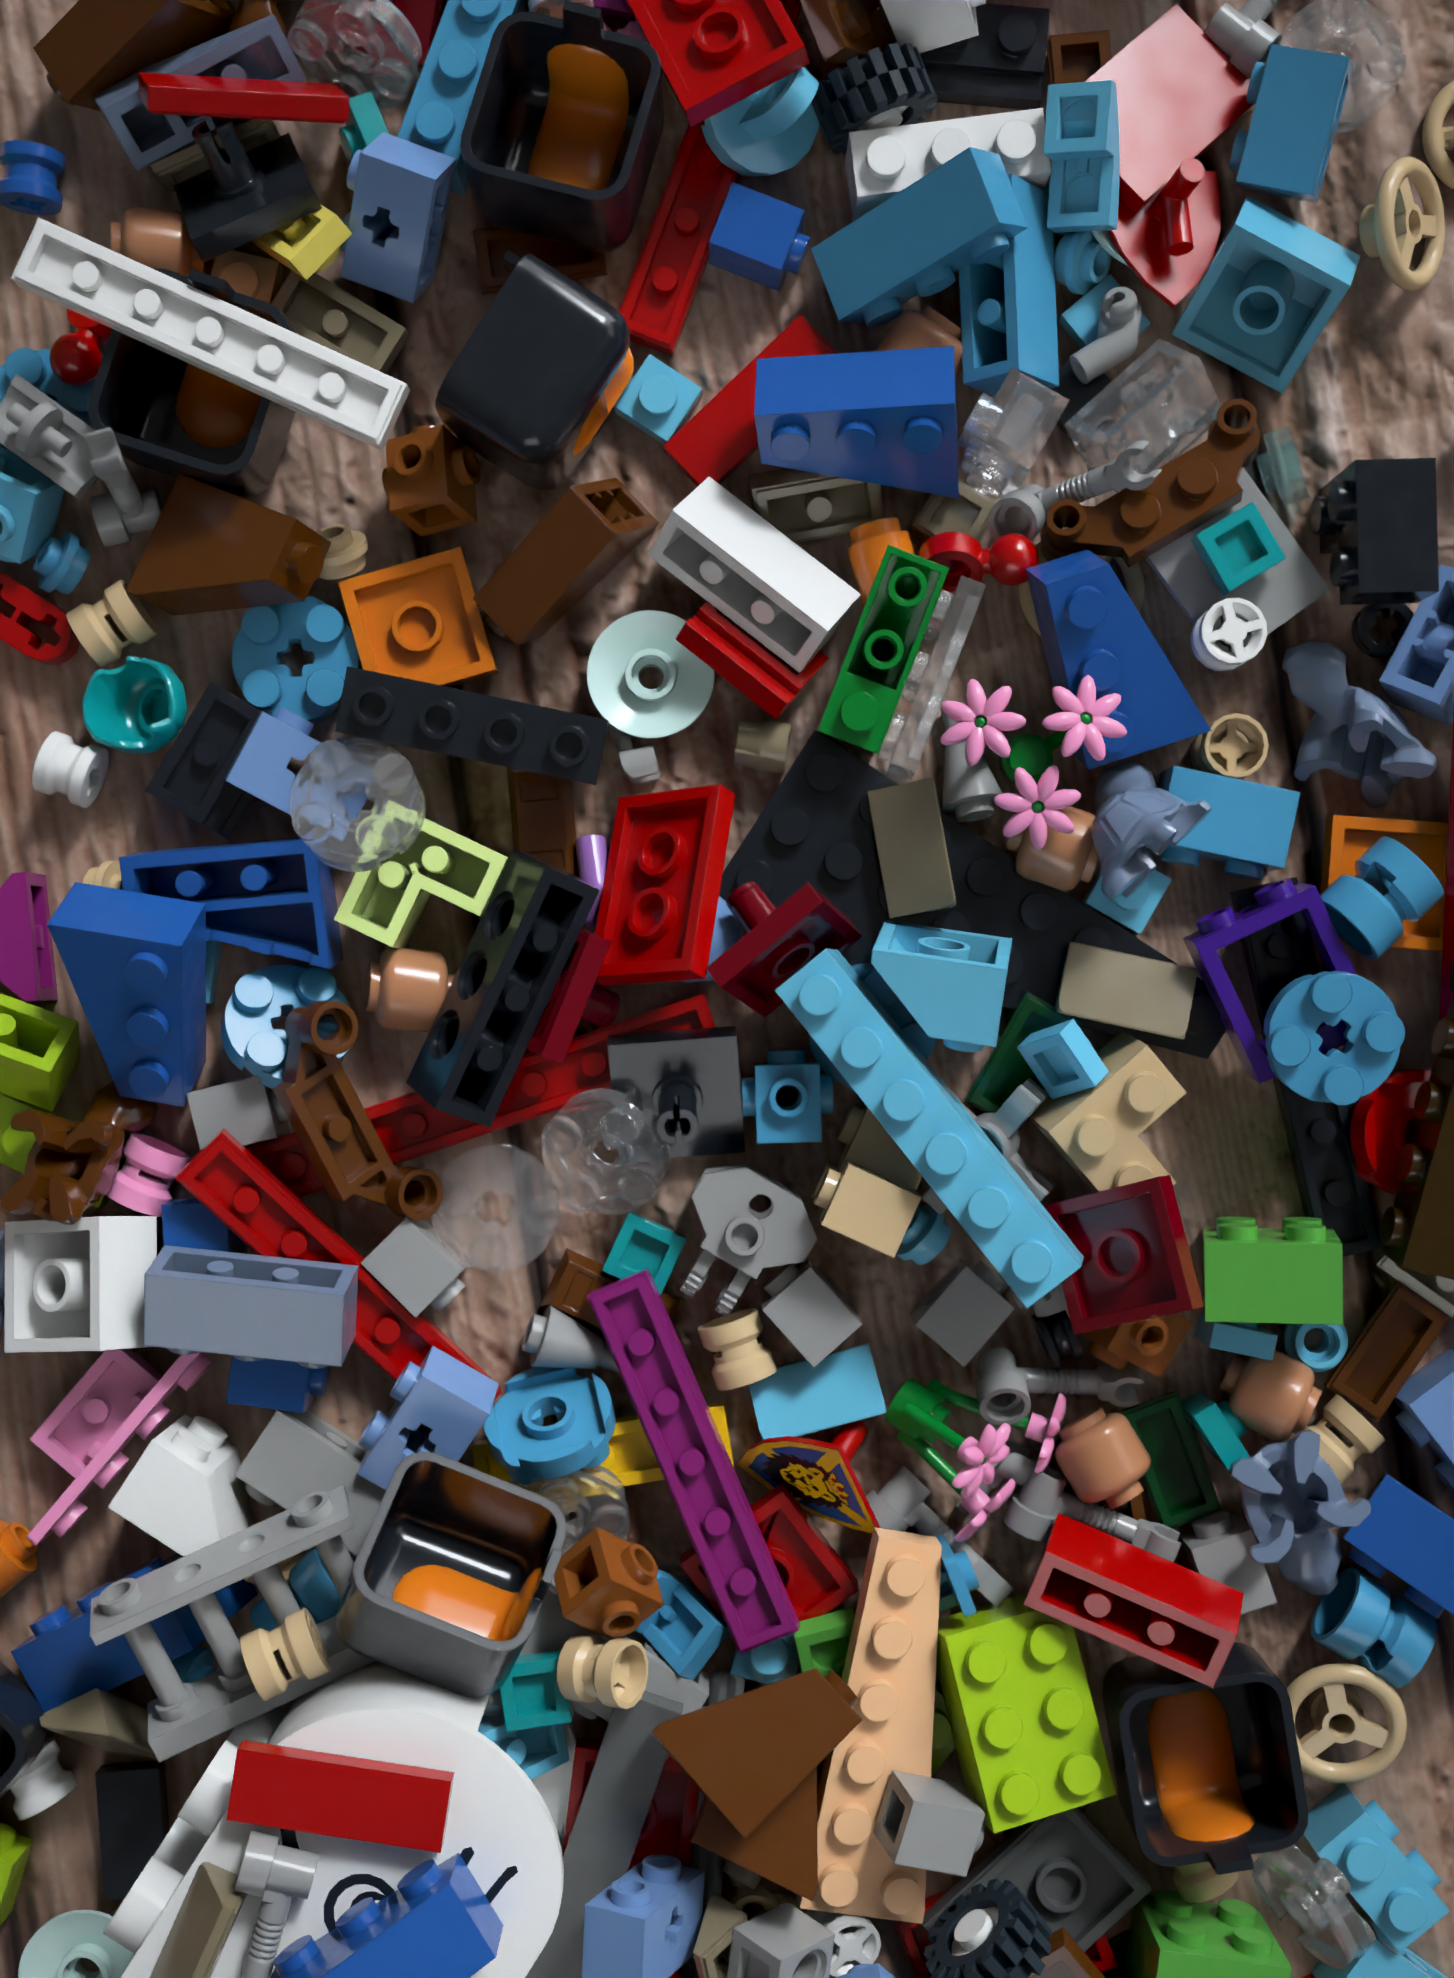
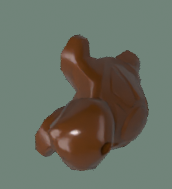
M112 1081L95 1093L88 1112L82 1121H71L57 1115L32 1109L16 1113L11 1122L12 1129L33 1132L36 1140L27 1156L25 1176L9 1188L1 1199L2 1208L16 1215L33 1213L48 1221H57L64 1225H74L81 1219L82 1213L98 1203L100 1198L105 1196L113 1185L112 1180L116 1178L120 1165L125 1134L143 1130L152 1124L158 1109L157 1102L121 1097Z

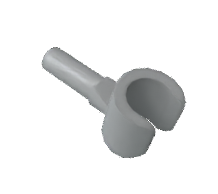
M609 724L608 730L616 742L615 746L619 751L621 765L627 780L633 784H641L659 779L661 775L653 743L633 748L630 735L621 732Z
M1006 1441L1005 1444L1010 1448V1454L1002 1462L992 1464L995 1470L993 1482L989 1485L981 1482L979 1486L986 1495L994 1488L996 1489L1003 1479L1009 1481L1012 1478L1016 1484L1021 1486L1026 1483L1032 1466L1036 1467L1035 1461L1028 1458L1031 1453L1029 1448L1013 1441ZM962 1498L956 1506L961 1513L968 1516L969 1512L960 1504L963 1500Z

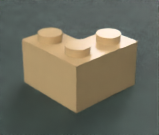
M1121 1031L1097 1052L1109 1073L1095 1087L1053 1100L1048 1096L1029 1117L1093 1193L1159 1176L1170 1175L1138 1135L1187 1092L1147 1044ZM1170 1175L1172 1184L1174 1186L1177 1182Z
M864 1104L861 1109L852 1105L837 1137V1140L846 1143L836 1167L825 1163L813 1188L811 1198L814 1199L813 1204L818 1206L816 1213L822 1226L894 1258L922 1198L916 1192L922 1175L868 1107Z

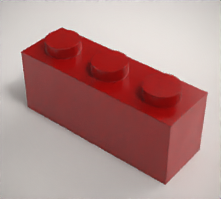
M1058 1513L1037 1563L1024 1605L1214 1688L1238 1634L1244 1593Z

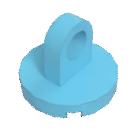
M804 66L704 120L705 124L701 125L706 143L722 164L742 176H771L795 167L810 151L819 128V121L811 104L819 86L817 79Z

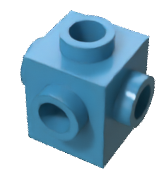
M805 1050L767 1051V1063H754V1077L742 1078L743 1116H755L757 1144L822 1142L821 1114H833L832 1075H820V1064L818 1062H806ZM784 1085H793L798 1088V1098L790 1106L780 1105L775 1099L778 1089Z

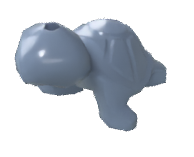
M1311 640L1298 643L1286 649L1282 669L1288 674L1291 694L1316 711L1304 735L1294 766L1293 775L1297 779L1306 781L1311 773L1323 768H1329L1331 771L1346 778L1361 781V789L1365 801L1369 807L1379 808L1387 805L1394 785L1403 778L1412 777L1420 779L1432 775L1437 765L1435 755L1425 749L1420 741L1413 736L1395 706L1391 707L1387 700L1348 684L1346 656L1342 649L1330 642Z
M1129 760L1106 769L1099 777L1092 798L1096 813L1092 822L1093 830L1091 835L1101 862L1102 892L1111 901L1119 894L1128 898L1147 880L1157 866L1145 847L1160 855L1169 844L1174 846L1188 835L1205 818L1212 807L1206 800L1188 802L1166 790L1156 788L1150 770L1144 764L1137 761Z
M1310 1429L1297 1432L1289 1441L1267 1444L1254 1456L1237 1459L1231 1463L1229 1475L1240 1485L1242 1504L1247 1522L1259 1541V1544L1250 1547L1249 1553L1252 1559L1257 1563H1276L1284 1579L1308 1593L1329 1595L1338 1584V1572L1344 1551L1337 1536L1328 1530L1331 1528L1359 1526L1371 1513V1506L1369 1501L1361 1497L1350 1503L1348 1502L1340 1480L1330 1465L1319 1455L1320 1435Z

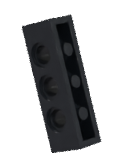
M347 666L335 732L596 785L609 720Z
M513 848L406 1081L434 1109L487 1127L491 1126L599 893L598 888L560 867Z

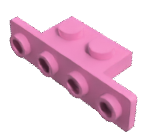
M132 1349L106 1350L102 1353L30 1438L35 1445L70 1473L75 1480L26 1536L27 1540L37 1546L53 1532L62 1539L88 1510V1507L81 1502V1499L92 1486L97 1484L101 1489H105L130 1460L122 1451L136 1435L140 1436L144 1441L148 1439L170 1414L171 1410L163 1403L178 1385L187 1392L211 1366L213 1361L205 1355L207 1352L180 1355L164 1375L137 1352H132Z

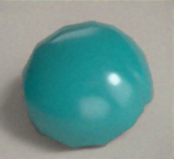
M127 656L125 658L126 664L112 670L99 669L91 676L82 699L83 724L95 742L123 753L148 754L167 745L178 736L179 730L184 727L188 712L185 688L169 665L147 658L140 659L136 656Z

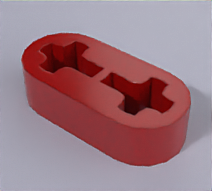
M0 572V596L16 607L11 617L0 612V639L26 656L47 665H60L69 661L77 653L80 641L67 620V612L15 579ZM31 618L47 626L53 625L58 620L54 630L61 636L59 643L56 646L45 643L38 649L42 639L26 628Z

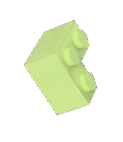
M389 801L334 920L392 948H406L431 894L482 917L509 858Z

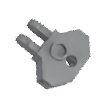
M747 1163L705 1169L692 1191V1199L705 1230L700 1243L702 1249L679 1290L690 1297L696 1291H699L709 1275L708 1270L717 1256L736 1267L729 1282L725 1283L719 1292L714 1309L716 1312L727 1317L750 1278L757 1279L763 1268L805 1262L817 1241V1237L800 1194ZM757 1195L769 1197L772 1201L770 1207L764 1212L754 1211L749 1206L753 1197Z

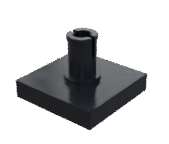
M211 117L224 148L218 146L206 120L199 123L192 130V137L199 145L211 169L174 185L191 241L203 263L322 208L289 133L246 152L233 127L234 123L231 118Z
M736 1026L608 1035L607 1046L619 1162L745 1152Z

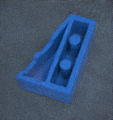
M1086 549L1025 569L1053 688L1061 686L1077 697V690L1081 679L1089 675L1094 679L1096 686V700L1113 693L1121 695V702L1118 707L1106 717L1121 723L1126 728L1127 734L1122 738L1102 736L1106 751L1102 761H1097L1090 755L1083 741L1080 748L1073 755L1087 770L1212 731L1110 564ZM1057 705V707H1058V712H1064V711Z
M329 835L144 851L119 857L123 890L205 903L206 941L215 940L250 948L249 951L285 956L331 969L343 960L339 922L334 920L338 909Z
M75 882L47 925L118 1094L121 1097L184 1107L188 1099L186 1093L192 1091L206 1063V904Z
M176 1553L163 1561L160 1556L139 1566L124 1578L136 1579L183 1556ZM245 1579L214 1592L228 1620L258 1595L253 1583L246 1582ZM112 1580L79 1598L76 1601L78 1608L68 1612L65 1604L33 1621L29 1624V1627L34 1635L11 1651L44 1713L95 1688L107 1692L145 1674L124 1634L98 1646H95L90 1637L91 1599L99 1596L106 1587L113 1583ZM188 1604L150 1621L171 1661L193 1651L206 1640Z
M457 1853L439 1865L431 1859L416 1866L399 1881L397 1891L377 1903L372 1897L359 1901L339 1917L335 1923L336 1928L316 1941H314L311 1935H306L291 1943L275 1958L273 1962L275 1969L271 1978H470L496 1958L504 1925L461 1855Z

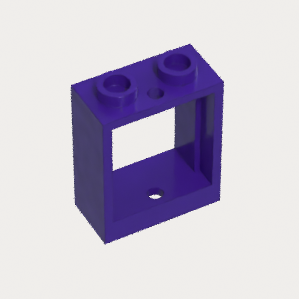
M1291 878L1277 881L1254 893L1257 903L1235 914L1231 906L1201 917L1195 921L1198 931L1183 938L1204 985L1220 1013V1019L1246 1074L1260 1084L1276 1077L1267 1059L1269 1055L1265 1047L1266 1039L1258 1041L1216 950L1300 911L1328 972L1346 971L1356 975L1316 886L1305 883L1293 885ZM1342 1020L1335 1026H1330L1323 1022L1318 1027L1316 1033L1323 1039L1318 1050L1322 1054H1326L1332 1048L1336 1049L1346 1044L1347 1039L1343 1034L1347 1027Z

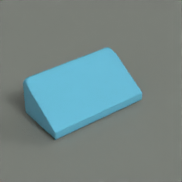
M868 1343L832 1352L815 1367L806 1359L776 1367L777 1371L771 1376L749 1384L762 1440L784 1436L797 1437L887 1412Z

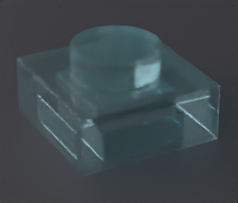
M1290 427L1263 434L1268 452L1257 455L1256 458L1266 493L1278 490L1279 497L1284 505L1310 498L1295 437Z

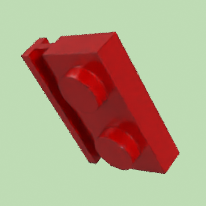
M708 601L692 619L689 618L676 637L679 643L776 720L784 709L814 679L829 659L819 651L799 673Z

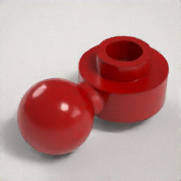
M67 309L68 320L76 331L75 333L64 334L55 340L49 352V363L53 373L62 382L72 386H84L96 379L102 360L99 345L107 344L112 328Z
M944 532L929 538L919 551L920 557L949 567L939 594L945 596L967 593L980 584L984 575L989 574L1004 585L1016 586L1028 581L1025 569L1036 566L1039 563V555L1034 543L1026 536L1016 533L1003 535L990 548L982 549L981 544L968 534Z

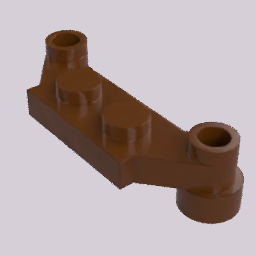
M1231 399L1225 402L1219 408L1217 418L1209 427L1207 440L1160 467L1159 469H1162L1160 475L1145 489L1130 490L1125 488L1096 506H1082L1071 499L1055 502L1047 512L1046 521L1040 533L1041 551L1047 561H1051L1088 549L1095 555L1122 558L1129 568L1240 503L1243 489L1239 485L1238 480L1243 467L1252 463L1257 456L1261 437L1260 427L1256 422L1257 412L1255 407L1244 399Z
M317 1001L307 1007L295 1008L289 1013L285 1022V1031L289 1038L283 1082L273 1088V1091L330 1198L345 1201L353 1195L376 1203L379 1206L389 1208L400 1217L414 1220H424L431 1217L440 1207L443 1198V1187L439 1177L429 1169L412 1166L399 1168L393 1165L336 1056L350 1049L357 1038L358 1020L354 1011L348 1005L336 1001Z

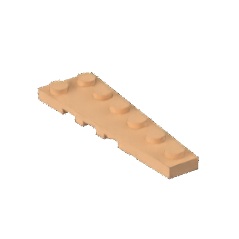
M876 1527L873 1529L842 1674V1680L858 1698L852 1709L861 1717L862 1721L824 1759L817 1792L818 1889L813 1901L796 1894L800 1909L923 1923L926 1870L894 1864L873 1831L892 1770L931 1777L942 1545L935 1536Z

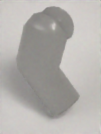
M1115 287L1104 295L1099 316L1097 340L1070 356L1071 367L1077 378L1084 384H1087L1129 358L1137 348L1142 310L1135 292L1128 287Z

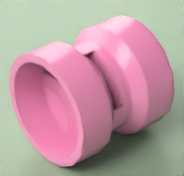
M132 1132L123 1149L126 1160L122 1169L117 1172L116 1178H113V1185L106 1195L117 1203L137 1212L162 1217L161 1205L172 1200L169 1192L172 1182L177 1173L190 1161L191 1157L185 1151L168 1142L143 1133Z

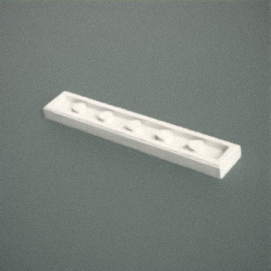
M39 217L11 277L19 287L382 451L410 392L407 383Z

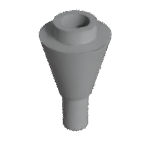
M941 707V714L944 729L946 732L950 727L954 726L955 724H958V722L949 718L942 711ZM967 740L945 748L942 812L956 814L958 822H972L992 816L994 814L993 806L996 805L994 798L998 794H1002L983 755L977 764L973 766L967 764L965 759Z
M551 1305L546 1308L543 1316L537 1314L531 1316L522 1343V1351L531 1353L530 1367L595 1369L598 1366L619 1373L607 1342H604V1338Z

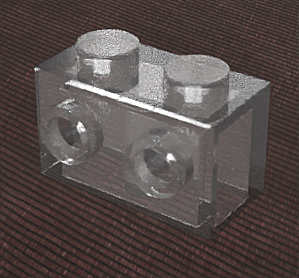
M1158 339L1066 422L1064 426L1088 472L1117 458L1131 443L1139 440L1149 441L1150 445L1142 453L1130 458V464L1134 471L1139 474H1148L1176 459L1190 446L1195 444L1209 430L1210 425L1217 418L1221 404L1200 357ZM1120 489V490H1112V491L1118 493V492H1120V491L1123 490V489Z
M1011 368L995 398L982 393L958 440V446L966 450L958 470L968 475L967 483L983 495L994 499H999L1001 494L1005 495L1010 491L1019 490L1070 400L1016 369Z

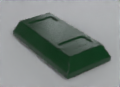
M1026 992L964 1101L986 1113H996L1016 1088L1021 1084L1023 1085L1029 1078L1044 1090V1087L1017 1047L1031 1033L1074 1019L1080 1028L1084 1022L1074 1016L1058 1013L1054 1005Z
M1177 1390L1117 1412L1128 1419L1150 1455L1151 1465L1146 1474L1142 1476V1480L1158 1523L1173 1529L1222 1510Z

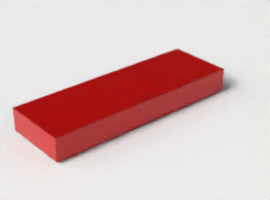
M138 72L139 98L151 114L345 124V121H349V96L336 84Z
M800 314L663 445L664 453L697 487L708 477L721 484L759 448L754 418L757 359L838 353Z
M243 1740L237 1749L226 1820L441 1853L455 1772Z

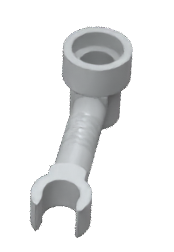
M1247 0L1239 11L1225 3L1216 12L1204 31L1230 58L1229 62L1249 79L1251 78L1255 63H1266L1271 44L1278 45L1282 38V34L1264 22L1265 18L1280 0Z
M111 427L84 433V438L93 456V460L90 461L93 471L97 477L104 480L110 491L109 493L90 497L93 518L104 546L110 547L132 541L131 534L154 529L163 510L156 488L139 492L125 465L122 452Z
M1146 440L1135 441L1117 458L1107 464L1046 489L1036 484H1028L1020 490L1008 492L994 504L989 512L988 526L992 536L997 540L1003 535L1016 533L1024 535L1032 541L1043 528L1049 508L1057 501L1071 499L1079 503L1125 487L1130 490L1147 488L1160 475L1162 469L1153 470L1148 474H1139L1131 467L1130 458L1142 453L1150 445V442Z
M1005 1348L988 1349L979 1356L977 1361L980 1381L976 1387L980 1414L987 1422L994 1425H1002L1004 1423L1011 1425L1024 1419L1031 1409L1029 1393L1043 1394L1045 1392L1049 1394L1051 1392V1394L1069 1393L1073 1395L1075 1393L1076 1395H1095L1099 1400L1110 1401L1115 1406L1131 1407L1139 1404L1133 1384L1144 1383L1141 1368L1127 1361L1122 1371L1106 1364L1099 1365L1096 1369L1076 1370L1017 1367L1014 1354Z
M1047 1465L1045 1470L1039 1474L1034 1473L1035 1467L1032 1466L1030 1476L1023 1485L1021 1493L1012 1495L1003 1518L1004 1523L1014 1532L1039 1542L1047 1541L1056 1516L1060 1513L1171 1562H1174L1181 1543L1177 1541L1180 1533L1166 1525L1150 1522L1145 1519L1136 1520L1124 1514L1116 1513L1114 1510L1110 1511L1109 1508L1105 1509L1104 1506H1099L1097 1503L1088 1504L1081 1501L1075 1494L1064 1490L1068 1480L1063 1472L1050 1465Z
M904 1466L898 1470L878 1493L873 1489L866 1498L880 1528L904 1532L911 1526L922 1535L937 1536L943 1533L954 1554L965 1550L979 1582L980 1588H977V1590L996 1608L1013 1591L1014 1588L966 1542H956L953 1539L957 1534L953 1533V1530L949 1529L948 1525H944V1521L940 1520L923 1502L931 1491Z
M251 1830L234 1891L263 1898L240 1978H270L292 1898L294 1896L308 1899L319 1854L279 1845V1836Z

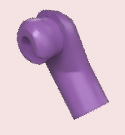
M595 834L582 836L575 841L579 878L599 889V893L583 925L586 926L587 930L594 928L597 924L608 862L606 838Z

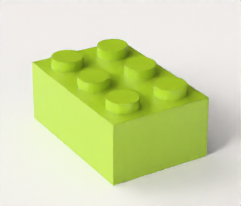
M1027 1593L1004 1599L997 1608L992 1603L975 1608L977 1613L966 1618L960 1612L938 1619L936 1671L965 1787L984 1811L985 1826L994 1834L1116 1795L1074 1626L1024 1605Z

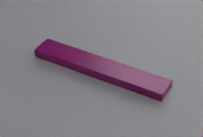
M649 1268L591 1291L586 1296L739 1654L799 1631V1619Z

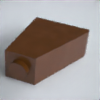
M79 0L33 49L48 71L46 77L50 87L63 101L73 106L78 105L100 111L92 96L152 64L229 33L236 10L230 0Z
M179 474L126 591L173 616L305 602L314 581L322 571L324 558L331 542L293 517Z
M617 478L570 486L474 596L473 600L486 612L485 620L490 628L502 638L520 645L542 637L656 528L659 522Z
M817 1668L663 1721L649 1733L737 1834L746 1839L862 1719L852 1709L858 1698L842 1678L833 1670H830L823 1676Z
M817 1767L746 1839L737 1834L706 1797H704L687 1839L813 1901L818 1889Z

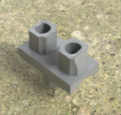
M16 374L0 403V443L81 501L88 489L92 488L99 479L91 466L90 461L93 460V456L83 435L95 430Z

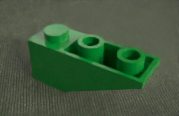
M887 546L816 731L879 754L948 574L949 567L894 546Z

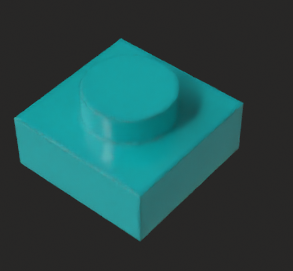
M372 92L349 98V121H346L344 127L339 128L341 144L350 164L358 149L363 150L382 132L389 134Z
M1254 502L1218 521L1191 539L1192 544L1223 596L1286 559Z
M630 1210L602 1271L622 1279L649 1268L661 1296L687 1240V1236Z
M1200 1390L1182 1402L1188 1418L1208 1449L1228 1471L1230 1470L1231 1463L1237 1459L1250 1457L1239 1440L1241 1436L1247 1433V1430L1240 1418L1231 1412L1226 1400L1216 1404Z
M562 1649L519 1655L510 1675L500 1688L506 1732L572 1722L574 1714L572 1701L563 1697L557 1683V1663Z

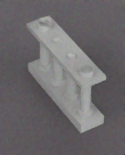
M344 1484L327 1492L316 1491L307 1494L286 1511L136 1579H120L106 1587L99 1596L91 1599L90 1637L95 1646L124 1634L158 1697L147 1703L148 1743L159 1762L375 1662V1660L355 1653L343 1644L337 1631L336 1616L316 1624L328 1654L331 1667L330 1672L313 1680L301 1677L290 1682L285 1693L268 1701H263L247 1671L240 1642L214 1593L252 1575L279 1627L282 1625L285 1616L300 1610V1607L277 1563L315 1546L340 1598H342L354 1562L340 1534L355 1528L349 1495ZM188 1604L221 1669L194 1682L182 1683L150 1621Z

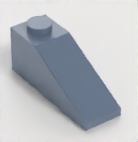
M273 14L138 71L145 73L296 82L306 80ZM138 72L92 96L124 154L136 171L194 141L192 130L204 120H206L211 131L216 128L211 117L151 114L139 98Z

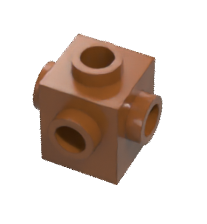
M443 424L439 426H419L414 428L410 434L387 441V467L382 472V482L389 499V511L421 537L478 522L475 484L480 481V467L478 459L470 446L463 444Z
M1175 1313L1082 1334L1093 1340L1088 1352L1105 1363L1122 1371L1127 1361L1161 1378L1192 1322L1182 1315Z
M595 1527L561 1555L554 1580L563 1617L576 1623L583 1629L592 1630L610 1639L623 1638L635 1631L643 1621L664 1605L656 1578L658 1567L652 1555L640 1544H631L599 1527Z

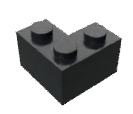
M1436 458L1355 460L1319 490V496L1314 497L1311 505V530L1314 535H1320V554L1331 553L1330 579L1334 587H1339L1340 605L1419 603L1439 591Z

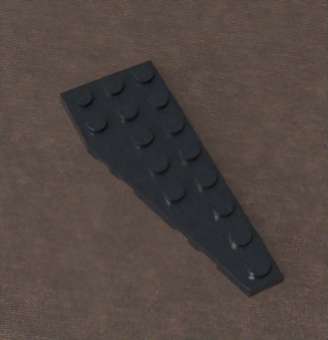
M814 730L722 874L719 893L721 898L727 901L728 897L741 885L747 882H756L776 908L809 882L846 915L861 933L862 937L842 953L851 966L871 964L872 950L885 920L1012 938L1002 1007L1012 1010L1017 1009L1026 992L1056 1007L1055 1002L1070 941L1177 964L1067 892L1020 876L1015 869L1016 859L941 811L956 906L889 919L867 792L899 784L816 730ZM1199 977L1196 978L1185 1039L1167 1037L1076 1017L1084 1022L1081 1026L1082 1028L1115 1036L1124 1031L1145 1044L1204 1059L1209 1058L1226 1032L1220 1019V1013L1211 999L1203 980Z

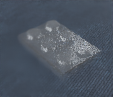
M961 575L954 594L942 590L924 637V639L936 643L931 655L918 651L901 697L913 702L908 717L898 713L894 714L879 758L890 762L886 776L893 781L901 784L911 782L916 772L986 584Z

